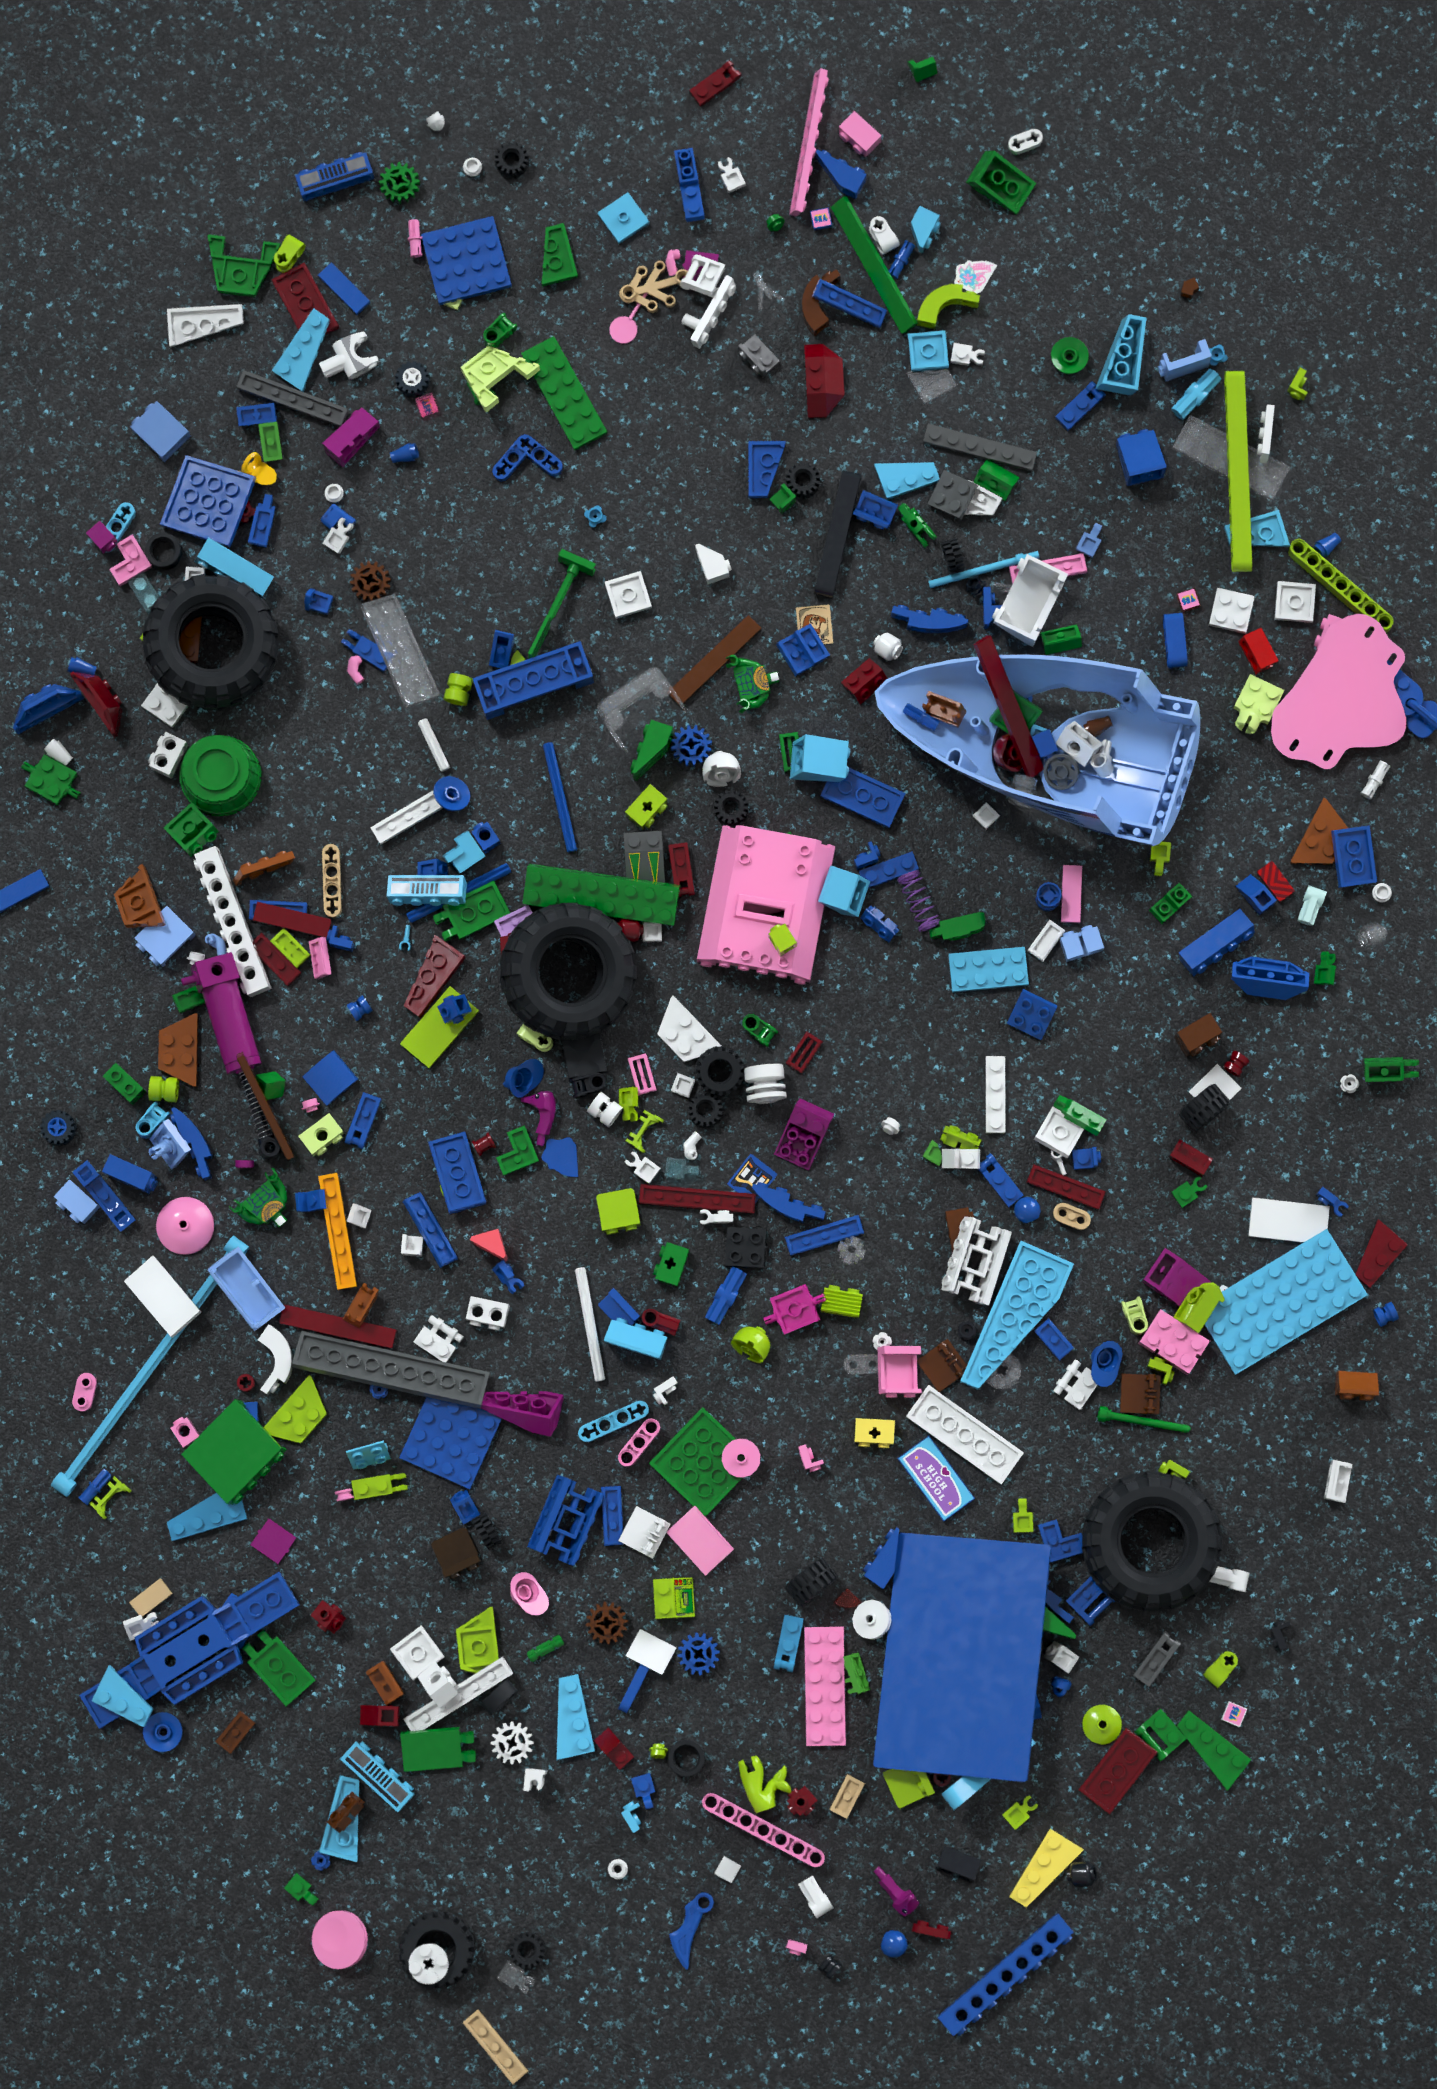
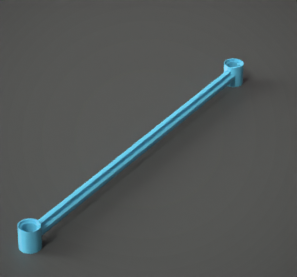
M232 1236L226 1243L224 1250L227 1254L239 1246L242 1252L246 1254L249 1246L237 1237ZM209 1275L192 1299L199 1309L217 1285L211 1275ZM186 1327L173 1338L168 1333L65 1474L60 1472L52 1481L51 1486L65 1497L71 1494L77 1485L74 1481L77 1475Z

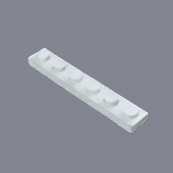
M501 1657L456 1685L455 1689L459 1694L441 1708L432 1700L405 1717L404 1721L410 1731L424 1730L509 1677L513 1672L504 1657Z

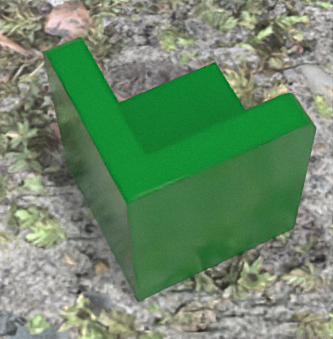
M783 483L781 489L769 501L783 514L796 503V496Z
M277 1072L256 1075V1079L267 1100L283 1096L286 1080Z

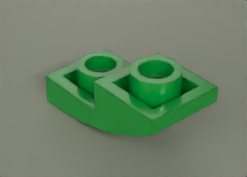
M1178 883L1152 906L1149 911L1163 924L1192 896Z

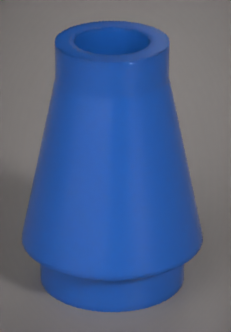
M408 443L390 452L393 463L415 461L416 458H419V452L415 443Z
M1333 533L1315 542L1313 549L1326 558L1341 542V538L1338 534Z
M72 657L67 672L95 675L97 667L78 657Z

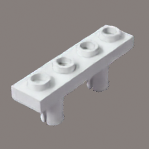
M726 275L720 287L715 288L712 296H710L713 299L701 320L687 313L684 315L682 324L695 330L690 338L693 346L700 349L702 344L707 342L708 333L711 328L716 326L720 312L725 310L729 296H732L736 290L732 277Z

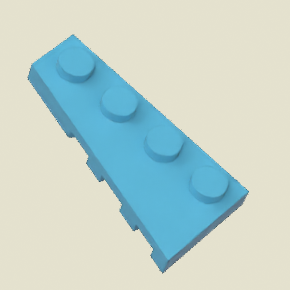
M578 1674L559 1678L557 1760L595 1751Z
M339 1776L328 1820L332 1812L338 1809L343 1799L351 1792L359 1797L358 1779ZM352 1814L348 1815L352 1822L345 1831L342 1830L340 1833L327 1823L319 1852L357 1862L358 1814L356 1817Z

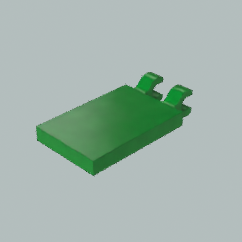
M492 881L467 893L465 904H459L458 906L442 905L444 911L434 915L433 919L436 925L449 919L453 928L442 932V937L446 942L455 936H458L459 940L472 935L494 924L495 920L510 914V911L495 882Z
M263 1630L258 1634V1637L266 1646L260 1652H257L250 1643L243 1647L244 1651L252 1658L247 1663L281 1702L287 1706L315 1681V1678L278 1636L272 1639Z
M459 1727L400 1733L404 1772L463 1767V1761L476 1762L475 1750L462 1751L461 1742L466 1744L474 1743V1731L460 1732Z

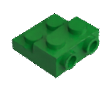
M192 802L164 827L166 832L190 857L201 852L202 846L207 842L214 841L219 832Z

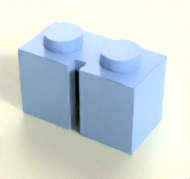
M1092 925L1081 928L1079 933L1069 931L1060 938L1066 962L1104 950L1097 926L1093 928Z
M70 1179L54 1196L57 1199L56 1204L63 1211L67 1208L71 1212L69 1216L76 1223L81 1221L85 1224L100 1208Z

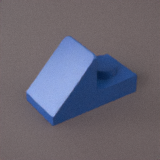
M983 587L984 629L989 628L994 622L992 616L996 608L1000 609L1002 606L992 605L995 604V593H991V587Z
M495 630L489 666L497 668L509 666L511 651L515 643L514 634Z

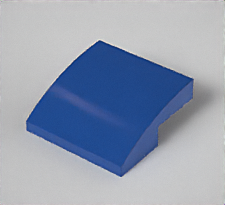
M811 624L795 631L793 635L776 644L795 676L807 671L830 656Z
M334 1050L303 1076L326 1106L330 1105L341 1093L346 1092L358 1080Z

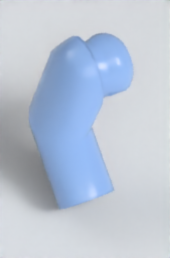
M216 934L206 935L205 942L217 949L218 956L227 953L223 938Z

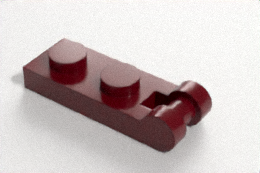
M731 60L724 63L721 68L689 90L690 95L700 107L742 76L738 70L734 69V64ZM728 72L730 77L726 79L724 74Z
M687 842L668 845L674 884L680 885V882H687L688 887L680 888L679 897L687 894L689 896L695 895Z

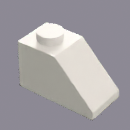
M700 544L695 545V550L708 584L729 577L731 566L728 560H724L722 554Z

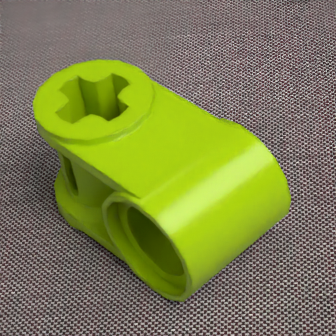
M287 235L274 255L277 270L282 273L291 270L297 259L304 252L306 244L291 235Z
M1224 1652L1210 1665L1203 1676L1216 1688H1219L1237 1666V1656L1232 1652ZM1233 1656L1232 1662L1234 1663L1232 1665H1225L1226 1660L1224 1657Z

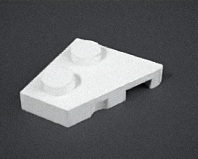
M978 485L964 515L993 516L1002 498Z

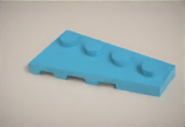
M313 308L272 369L273 372L302 392L305 390V384L312 371V365L317 357L319 346L323 341L330 319Z

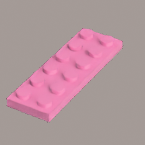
M804 1627L806 1746L846 1745L843 1658L844 1627Z

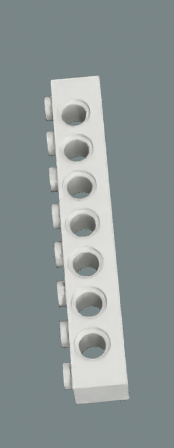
M214 846L194 854L196 858L194 865L197 871H201L202 878H200L203 888L208 890V902L210 906H214L216 911L213 913L217 924L220 923L222 927L220 934L224 941L227 940L229 945L227 952H232L238 974L242 980L240 986L243 993L253 997L272 989L262 961L255 949L256 946L252 943L253 937L220 850ZM214 865L216 868L215 872L208 874L207 869ZM222 883V889L215 892V884ZM224 900H228V907L221 909V903ZM230 918H235V924L232 927H228L227 921ZM241 935V943L234 944V938ZM243 953H248V960L245 962H241V955ZM254 970L255 977L251 980L247 979L248 972Z

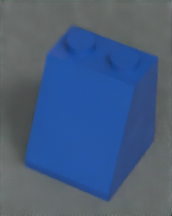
M1144 429L1138 431V434L1130 435V433H1127L1117 438L1116 446L1127 486L1164 477L1167 467L1154 430Z

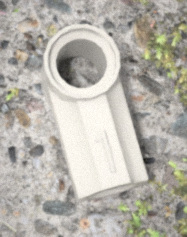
M1218 1566L1209 1582L1246 1592L1250 1573Z
M813 1875L798 1884L816 1918L833 1909L832 1904L826 1894L821 1891Z

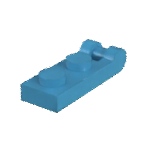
M784 1615L773 1669L779 1670V1668L787 1669V1672L793 1673L804 1618ZM782 1654L790 1656L789 1662L781 1660Z

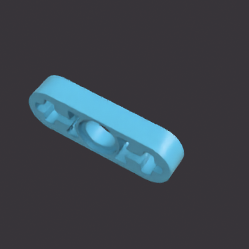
M127 502L119 505L106 525V528L116 537L118 542L136 515L133 505ZM128 508H130L129 511L131 512V514H126L124 516L122 510H127ZM114 523H120L122 525V528L119 532H113L111 530V527Z

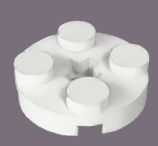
M423 1944L417 1947L409 1958V1971L420 1983L434 1984L440 1981L448 1971L449 1962L446 1952L436 1944ZM431 1958L434 1967L426 1969L423 1962Z

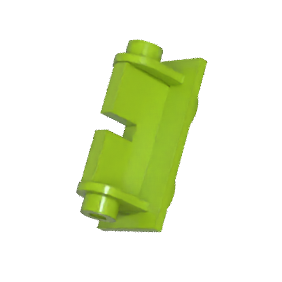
M952 1125L949 1127L945 1126L944 1133L940 1139L943 1141V1144L954 1148L960 1142L961 1146L959 1149H978L977 1146L980 1145L982 1140L976 1134L970 1132L966 1134L961 1132L958 1127Z

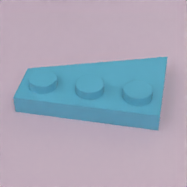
M1279 510L1250 518L1251 546H1290ZM1230 524L1224 526L1229 545H1231Z

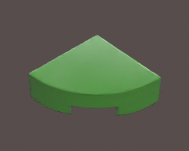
M932 1140L923 1158L940 1166L942 1160L941 1150L938 1144Z

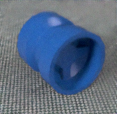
M363 995L358 997L356 1002L347 1004L356 1021L360 1020L362 1015L373 1011Z
M1392 1302L1385 1304L1383 1308L1373 1309L1375 1319L1380 1327L1387 1325L1389 1321L1394 1322L1399 1319Z

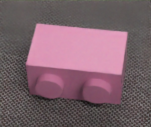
M855 111L839 126L840 138L844 142H849L853 145L854 151L859 155L862 154L867 157L881 142V135Z

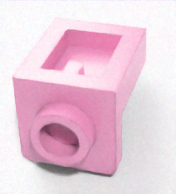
M806 1444L799 1446L798 1450L804 1469H809L810 1472L821 1469L820 1465L824 1464L823 1460L812 1463L811 1459H814L811 1448H807Z

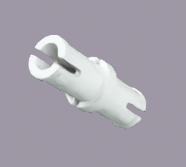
M1379 761L1373 774L1369 775V780L1361 795L1372 799L1379 785H1382V780L1390 765Z

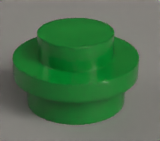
M773 214L766 221L769 231L780 230L785 222L784 218L779 214Z

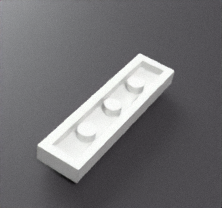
M433 791L370 828L381 845L441 810L443 807L437 803Z
M986 1056V1133L1005 1134V1056Z

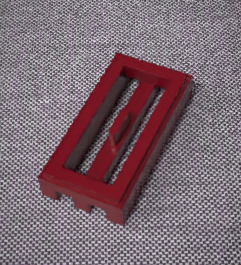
M806 1031L786 1064L802 1074L823 1041ZM809 1037L811 1040L809 1041V1043L807 1044V1046L805 1047V1049L803 1050L795 1064L792 1063V1060L794 1059V1057L796 1056V1054L798 1053L806 1039ZM814 1041L817 1042L802 1067H798Z

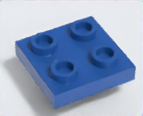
M1023 989L1007 1024L1042 1040L1058 1006Z

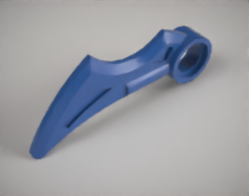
M706 1892L699 1893L695 1899L685 1906L686 1916L683 1925L677 1931L669 1934L674 1952L686 1970L689 1968L690 1949L703 1913L710 1911L714 1904L713 1897ZM701 1897L709 1899L710 1903L707 1908L699 1906L698 1900Z

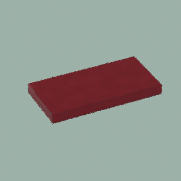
M305 263L271 279L298 331L313 308L330 319L325 335L339 328Z
M1126 1727L1078 1790L1108 1814H1111L1158 1751Z

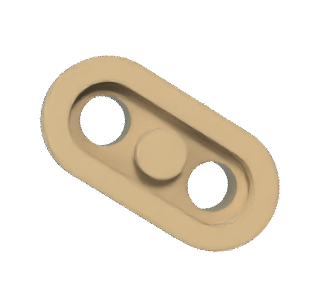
M1066 1203L1056 1205L1053 1210V1216L1056 1221L1077 1230L1086 1229L1091 1222L1090 1215L1086 1211ZM1064 1210L1066 1216L1061 1217L1059 1211ZM1082 1217L1084 1223L1079 1224L1077 1218Z

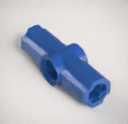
M732 1266L724 1283L718 1288L705 1318L720 1325L727 1310L731 1308L738 1295V1290L747 1275L745 1272Z

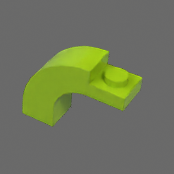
M949 284L939 287L931 292L923 301L918 314L917 326L935 329L939 313L949 305L958 304L978 308L980 295L973 291L962 292V284Z

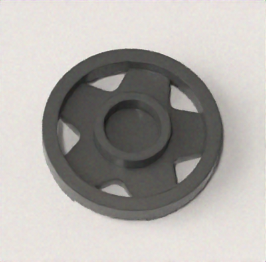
M1057 754L1050 757L1045 763L1044 777L1051 787L1065 790L1077 782L1079 767L1071 756ZM1057 757H1063L1065 759L1063 761H1060ZM1050 764L1052 770L1048 772V766ZM1069 779L1073 780L1069 785H1067ZM1051 780H1057L1058 785H1055Z

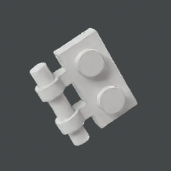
M431 1315L428 1322L433 1325L432 1329L429 1330L424 1326L414 1340V1343L440 1361L447 1363L456 1350V1347L450 1343L453 1339L460 1343L464 1336L458 1333L459 1330L446 1325L441 1318L437 1319ZM439 1329L448 1335L445 1340L436 1334Z
M1075 1359L1066 1368L1067 1371L1062 1379L1056 1382L1057 1386L1053 1392L1060 1395L1065 1390L1068 1394L1064 1400L1081 1410L1097 1384L1093 1381L1089 1368L1086 1367L1082 1373L1077 1370L1081 1363ZM1074 1375L1078 1379L1073 1387H1070L1068 1382Z

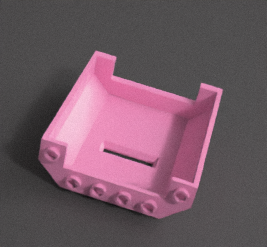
M737 825L735 828L722 826L697 962L704 967L716 966V963H719L721 967L730 968V965L737 966L738 970L741 971L753 969L757 970L756 973L768 975V972L775 973V976L779 978L791 976V980H795L794 983L805 985L806 982L810 983L824 911V904L818 902L829 868L833 863L835 846L830 844L823 845L821 844L822 841L747 826ZM744 902L785 910L784 918L743 911ZM785 923L796 940L797 947L780 957L768 938V933H770V929L775 925L780 924L781 926Z

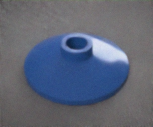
M443 777L434 786V798L446 810H462L470 801V791L467 785L456 777Z
M166 1712L156 1713L148 1719L146 1726L143 1728V1737L151 1749L158 1752L170 1751L179 1744L182 1738V1726L174 1715ZM163 1728L167 1730L165 1736H162L160 1733Z

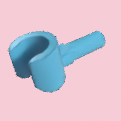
M406 925L404 939L399 944L400 950H402L403 943L408 944V951L411 949V943L409 942L410 925Z

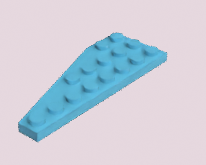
M1020 1241L961 1378V1383L977 1390L983 1385L1059 1300L1074 1263Z

